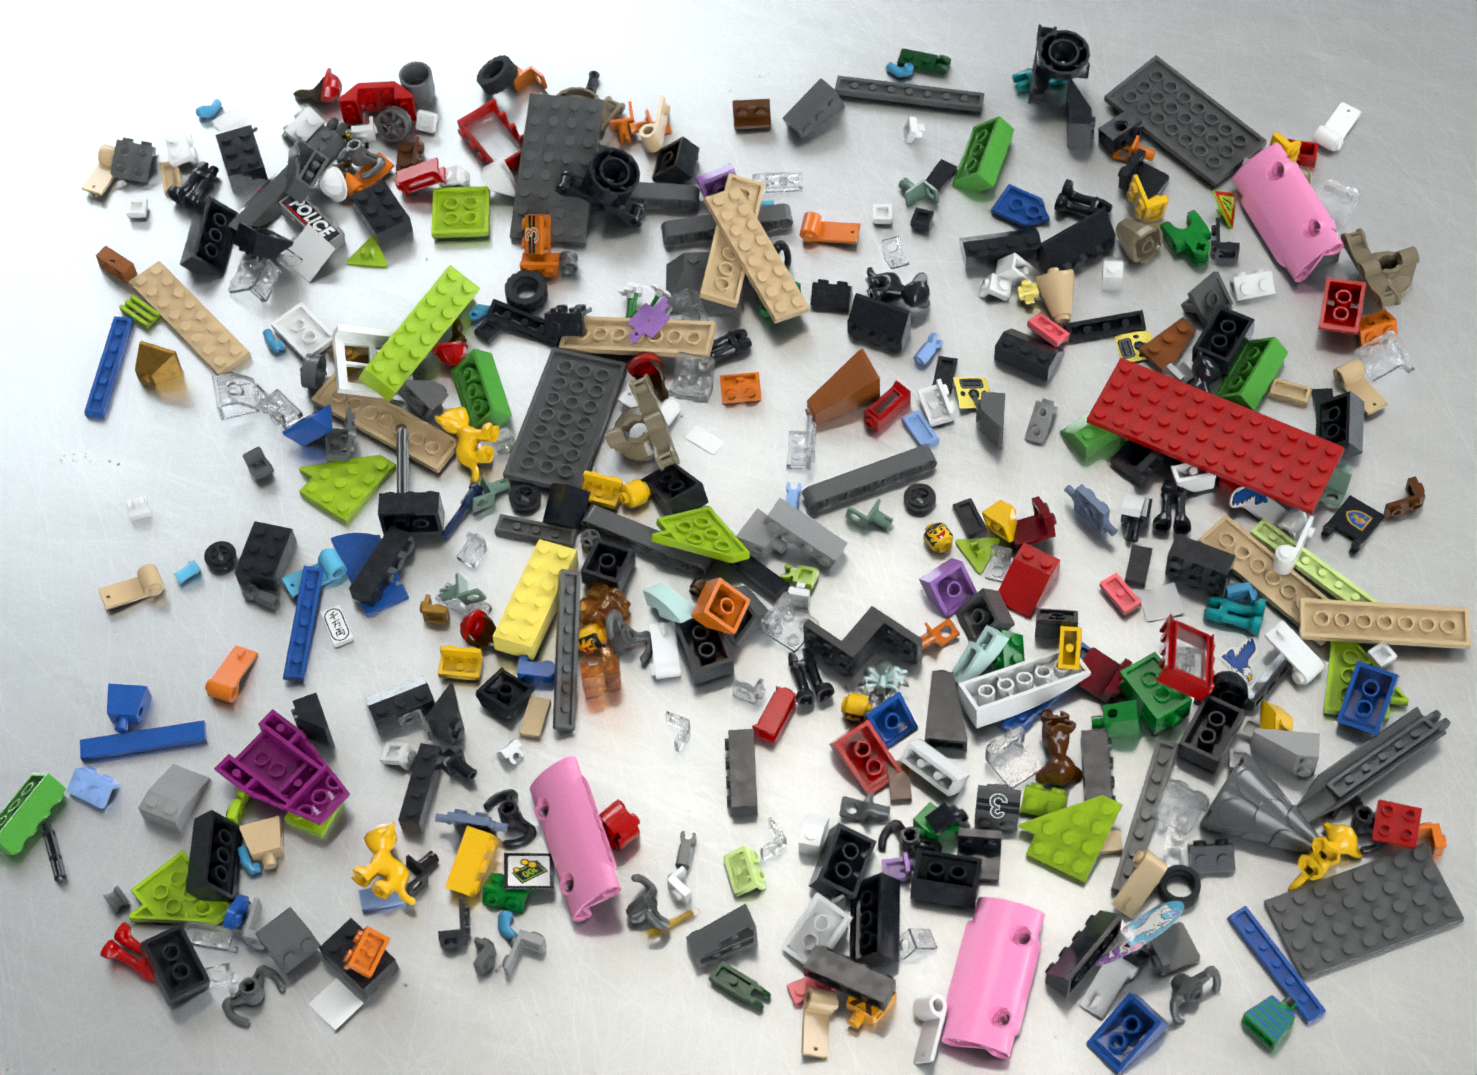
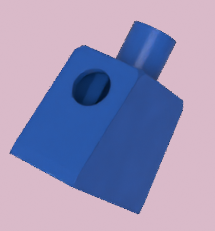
M108 684L107 715L111 722L116 723L115 731L126 733L129 724L138 725L141 723L152 696L147 686Z

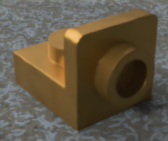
M426 594L424 601L420 603V613L423 614L424 621L448 624L450 619L448 607L441 604L432 605L430 594Z

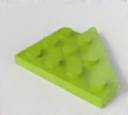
M381 454L353 458L350 461H334L303 466L299 468L300 473L310 480L299 492L301 496L347 524L397 467L394 462Z
M710 506L657 518L656 525L661 532L653 533L651 536V541L654 543L729 563L743 561L750 557L749 550Z
M1331 641L1323 713L1339 715L1357 661L1379 668L1358 643ZM1396 686L1390 704L1408 706L1409 699ZM1390 706L1383 722H1388Z
M1100 795L1020 823L1019 828L1035 835L1026 855L1086 883L1123 804Z
M181 850L131 889L132 894L142 905L128 915L132 922L218 925L224 920L230 904L219 901H201L186 892L189 857Z

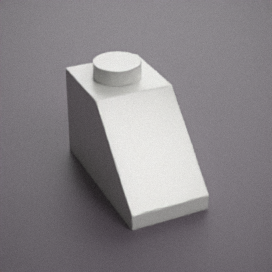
M503 158L483 167L480 172L483 184L487 185L490 190L515 197L517 181Z
M1013 253L998 260L995 274L1011 281L1012 286L1018 287L1022 286L1021 281L1030 279L1031 284L1036 283L1035 277L1039 276L1041 272L1016 253Z
M1103 257L1102 290L1121 291L1123 258Z
M1186 463L1171 466L1176 485L1192 492L1214 488L1216 475Z
M808 813L803 822L798 841L799 853L816 857L820 856L829 817Z

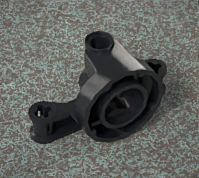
M1039 24L1028 104L1034 102L1047 106L1050 77L1057 80L1088 79L1090 50L1086 40L1076 32L1057 30V26L1053 28L1042 27Z
M614 147L603 148L597 151L591 158L584 178L570 171L561 172L560 183L555 188L558 194L581 198L589 202L591 208L595 211L605 212L607 210L620 216L631 227L637 228L641 226V218L646 213V207L629 199L640 180L638 163L630 154Z

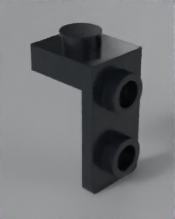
M947 802L942 803L925 816L927 822L938 836L955 823L965 828L970 827L967 821L969 819L967 813L962 808L958 809L955 804L950 805Z
M459 897L460 929L438 931L441 948L455 949L457 946L467 945V937H471L470 924H466V917H470L469 904H465L463 897Z

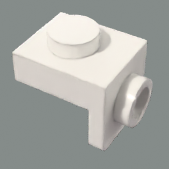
M369 116L370 124L351 126L353 140L358 139L361 143L376 141V133L378 132L373 116Z
M459 164L446 168V184L440 182L439 186L441 188H449L459 184L461 187H468L469 173Z
M992 273L981 281L980 296L984 298L986 295L991 294L1006 301L1010 297L1012 282Z
M681 866L678 870L674 869L668 875L667 884L671 890V895L677 901L681 900L687 905L692 900L691 890L682 883L687 874L686 869Z

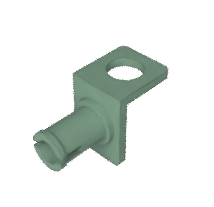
M903 178L905 181L901 179L899 182V188L905 191V201L908 207L925 195L936 204L939 203L938 190L923 179L916 185L908 178Z
M1343 464L1340 466V469L1335 468L1320 501L1334 507H1339L1346 495L1352 477V468L1349 465ZM1333 494L1337 497V500H1331L1327 495Z
M482 474L480 486L483 488L484 495L472 499V511L475 512L493 506L496 493L510 490L507 478L505 477L490 483L485 474ZM486 499V502H485V503H483V504H481V505H477L478 502H480L481 500Z
M879 498L867 516L850 506L845 515L846 518L863 528H866L868 523L873 521L888 530L894 520L878 511L881 502ZM852 514L857 515L860 519L855 518Z
M460 573L455 574L456 584L454 586L439 590L440 598L443 602L457 597L467 606L486 600V595L478 588L468 591L467 580ZM478 595L476 598H469L468 596Z

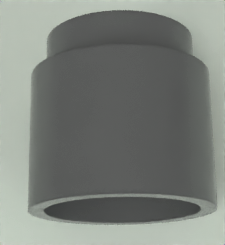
M420 61L405 64L399 71L400 85L413 94L416 106L427 104L435 93L431 68L426 63Z

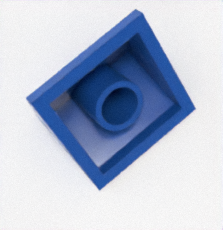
M330 404L297 421L282 432L283 435L301 446H305L332 432V410Z
M897 692L865 714V720L868 719L887 748L918 728L900 692Z

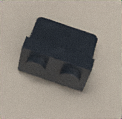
M1139 148L1135 154H1131L1128 164L1120 169L1118 173V188L1128 192L1132 177L1137 174L1149 200L1161 192L1169 181L1170 176L1146 164V151Z
M563 304L550 308L549 312L544 313L546 337L584 336V315L592 312V307H586V304H577L575 307L568 308V305Z
M1129 440L1111 458L1110 463L1141 485L1166 461L1167 455Z

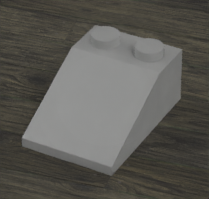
M1254 728L1250 751L1292 774H1298L1302 777L1314 776L1319 759L1320 734Z
M173 764L147 791L138 809L144 819L181 833L211 779Z

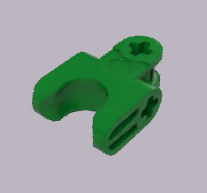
M1197 211L1187 212L1186 224L1188 227L1185 229L1176 228L1169 221L1160 224L1163 239L1175 254L1184 251L1194 265L1202 266L1207 264L1209 261L1208 253L1210 252L1208 240L1211 239V232Z

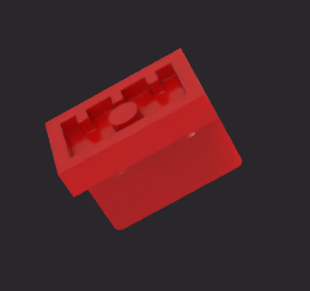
M1378 799L1374 812L1375 821L1372 840L1415 849L1422 808Z

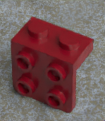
M1039 496L1031 498L1034 515L1017 520L1013 542L1018 548H1021L1023 543L1030 545L1056 537L1054 527L1057 524L1054 513H1050L1048 504L1046 502L1043 503Z
M1092 647L1082 660L1091 671V675L1077 685L1106 703L1111 696L1115 698L1122 688L1119 686L1123 680L1120 676V671L1132 665L1133 662L1125 658L1119 664L1098 649Z

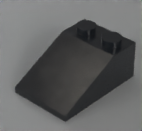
M1068 79L1066 98L1067 147H1090V141L1094 140L1095 117H1092L1091 107L1073 80Z
M676 463L664 467L662 471L658 469L641 479L642 482H646L648 485L650 496L667 516L701 508L709 503L703 483Z

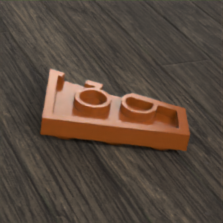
M1182 317L1143 345L1139 353L1159 373H1162L1168 364H1176L1178 358L1194 337L1196 329Z

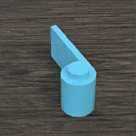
M330 548L322 550L318 557V563L310 566L324 569L321 586L341 578L347 572V568L337 551ZM303 569L281 578L292 598L298 596Z

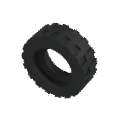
M499 55L482 66L476 76V81L488 95L498 94L514 82V79L517 77L518 68L508 56Z
M533 270L518 271L513 273L507 279V283H505L506 301L511 306L531 313L532 311H537L540 307L542 308L543 304L547 301V285L540 273H536ZM524 285H532L535 287L536 292L532 297L520 298L517 295L518 288Z

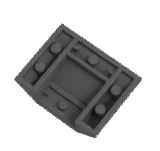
M709 252L683 253L666 264V291H669L672 297L671 299L668 298L669 300L666 302L669 304L666 308V314L743 312V284L737 308L699 298Z

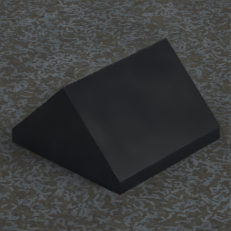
M552 483L542 522L581 531V520L586 514L591 492L568 484Z
M1036 608L1035 638L1060 639L1061 626L1078 627V611Z

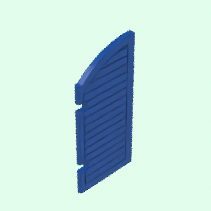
M347 533L330 538L335 550L347 568L346 574L351 584L381 541L380 535ZM397 572L391 585L387 586L384 590L382 599L376 602L374 607L360 602L366 616L409 599L404 585L396 586V582L401 580Z

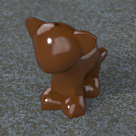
M1045 709L1041 715L1043 723L1042 741L1045 747L1048 748L1051 757L1035 775V781L1040 784L1049 782L1055 785H1064L1070 781L1079 782L1083 778L1081 769L1075 766L1070 757L1066 755L1070 733L1075 730L1076 723L1069 720V714L1064 711H1060V716L1054 715L1051 709Z

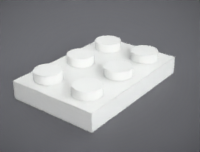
M302 302L271 323L272 328L303 360L308 353L319 355L333 345V333Z
M816 892L781 948L805 965L815 945L833 949L853 917Z

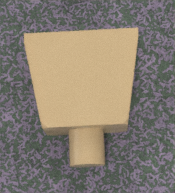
M275 816L239 826L254 863L263 862V867L266 870L275 868V858L284 855L283 824L280 817Z

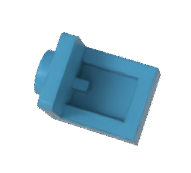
M1250 582L1232 583L1225 588L1224 599L1228 598V600L1233 602L1246 600L1248 605H1254L1255 601L1258 600L1256 589H1252Z

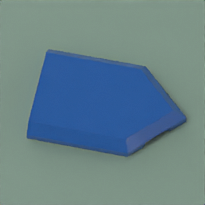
M1008 184L990 211L1023 227L1050 221L1042 198L1011 184Z

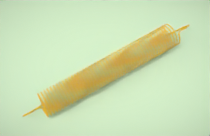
M693 909L669 919L668 921L672 925L670 928L696 917L692 911ZM652 927L646 931L649 933L648 935L657 932L648 936V938H651L666 930Z

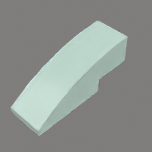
M658 583L643 590L647 605L657 608L660 617L678 623L692 618L690 615L694 608L680 594L667 585Z
M986 625L977 642L970 641L952 670L955 682L961 683L976 678L1002 651L1009 638L998 629Z

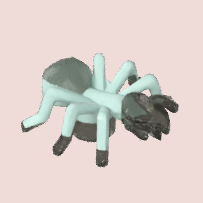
M884 659L876 663V672L872 667L864 670L865 674H872L874 678L864 676L862 682L858 683V687L864 686L862 695H867L869 688H875L874 691L869 693L868 700L871 701L873 695L874 702L878 705L880 700L881 703L885 701V696L886 700L889 698L891 690L895 694L899 692L896 686L893 685V681H898L900 685L909 687V684L903 682L899 676L891 678L895 672L903 675L907 674L908 671H901L898 667L893 668L891 661ZM866 681H870V682L876 683V684H867V685H865V684H866Z

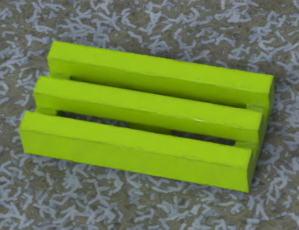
M132 294L130 296L131 299H127L125 305L121 304L119 308L140 325L149 329L161 316L159 312ZM131 307L133 310L138 312V314L148 319L149 322H146L144 319L136 315L128 308Z

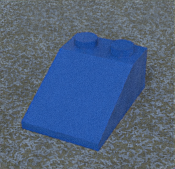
M1357 661L1337 722L1378 735L1400 676Z
M1129 992L1086 1043L1120 1074L1152 1045L1170 1024L1138 994Z

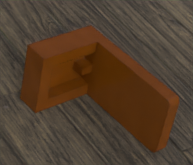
M1416 476L1407 480L1405 490L1409 497L1385 505L1383 513L1385 517H1395L1402 512L1415 511L1423 506L1426 497L1422 483L1418 482Z

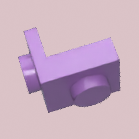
M903 852V857L881 860L884 874L900 881L910 880V872L914 871L913 859H908L907 852Z

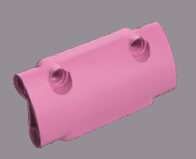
M1273 144L1256 154L1233 176L1232 181L1243 197L1241 199L1242 206L1276 261L1281 266L1287 268L1295 282L1305 280L1323 256L1335 255L1344 248L1343 242L1335 231L1336 225L1334 220L1330 217L1298 164L1290 161L1280 144Z
M569 756L545 769L530 786V792L535 804V816L540 820L560 880L559 889L565 895L573 921H583L591 916L589 907L618 894L621 891V887L614 870L616 862L590 786L586 778L582 776L577 758Z
M991 897L978 898L973 920L968 921L965 927L946 999V1021L941 1041L944 1044L955 1047L985 1048L995 1057L1009 1058L1014 1036L1021 1030L1041 950L1039 934L1041 933L1045 917L1042 911L1009 900Z

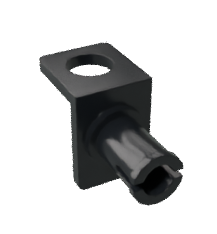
M1149 498L1146 517L1140 516L1138 518L1121 514L1120 522L1128 524L1126 541L1130 542L1131 535L1133 534L1132 542H1138L1140 526L1148 527L1152 499Z
M448 748L443 753L444 759L451 756L446 762L447 766L443 762L441 769L453 777L458 772L467 781H472L475 778L477 770L466 763L463 750L459 749L455 753Z
M429 851L419 861H416L409 854L406 856V867L416 876L407 885L408 895L413 896L428 884L427 870L439 862L438 856L433 851Z

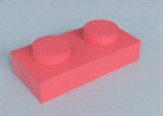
M1041 312L1028 320L1027 323L1028 328L1054 347H1058L1069 339L1070 333Z
M1117 572L1100 582L1099 587L1124 616L1141 606L1140 599Z
M804 977L787 984V990L795 1007L803 1004L804 995L808 987L836 991L809 977Z

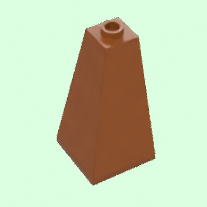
M860 349L807 400L805 412L808 419L813 420L815 426L872 404L880 398V377L864 349Z

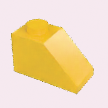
M1000 499L982 511V515L988 529L1009 543L1012 542L1017 526L1016 510L1011 504H1007Z
M1061 626L1058 668L1079 670L1082 641L1081 627Z
M1261 701L1260 729L1293 731V718L1284 709L1270 702Z

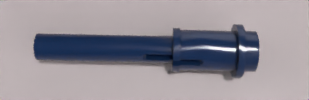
M477 483L469 485L468 492L460 501L461 506L441 533L444 539H448L467 509L472 508V499L483 494L482 486Z

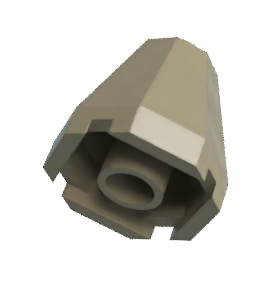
M1126 218L1116 226V236L1127 256L1133 262L1146 263L1157 255L1158 251L1156 248L1158 245L1161 247L1163 244V232L1158 227Z

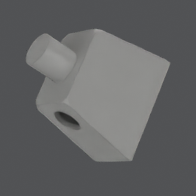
M757 508L736 537L750 552L763 557H767L773 549L783 553L788 543L781 539L782 536L780 534L770 531L763 524L768 515Z

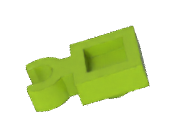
M785 565V572L789 573L780 575L786 582L792 581L794 586L797 585V582L806 583L805 588L813 589L819 576L818 568L799 565L798 569H794L791 565Z
M240 789L237 791L236 799H233L232 804L226 810L227 819L239 826L246 810L245 804L249 799V795L243 793Z

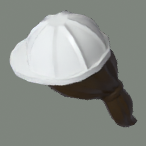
M345 159L338 164L325 168L319 177L320 190L335 202H342L347 197L345 170L351 167V160Z

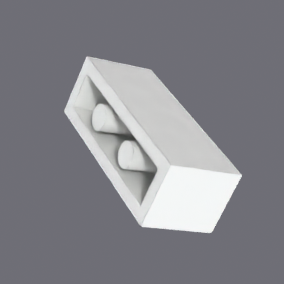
M921 738L909 742L899 759L949 797L959 793L970 776Z

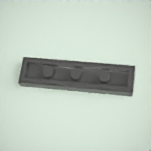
M500 514L495 534L536 543L541 539L573 549L578 530Z

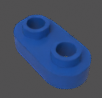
M237 895L225 914L224 928L235 930L236 927L241 925L243 917L247 914L248 906L251 904L248 896Z

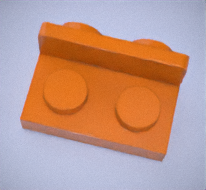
M522 253V261L519 264L520 271L533 270L536 273H540L541 276H559L560 253H547L544 255Z
M1386 309L1361 317L1358 336L1362 348L1398 335L1396 318Z
M759 372L720 375L723 404L761 400Z
M369 926L365 927L362 931L358 930L353 938V942H355L353 949H349L344 956L343 961L346 963L343 969L348 970L350 968L367 978H371L390 938Z

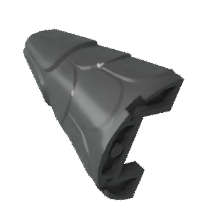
M1246 752L1228 776L1210 805L1209 811L1200 823V826L1210 831L1240 837V839L1266 843L1270 847L1305 854L1309 850L1313 852L1312 842L1314 838L1318 837V833L1298 807L1292 805L1279 786L1271 780L1255 758Z

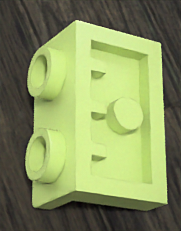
M744 845L723 856L735 895L740 896L755 888L761 890L766 888L764 883L766 878L758 863L760 858L755 850Z

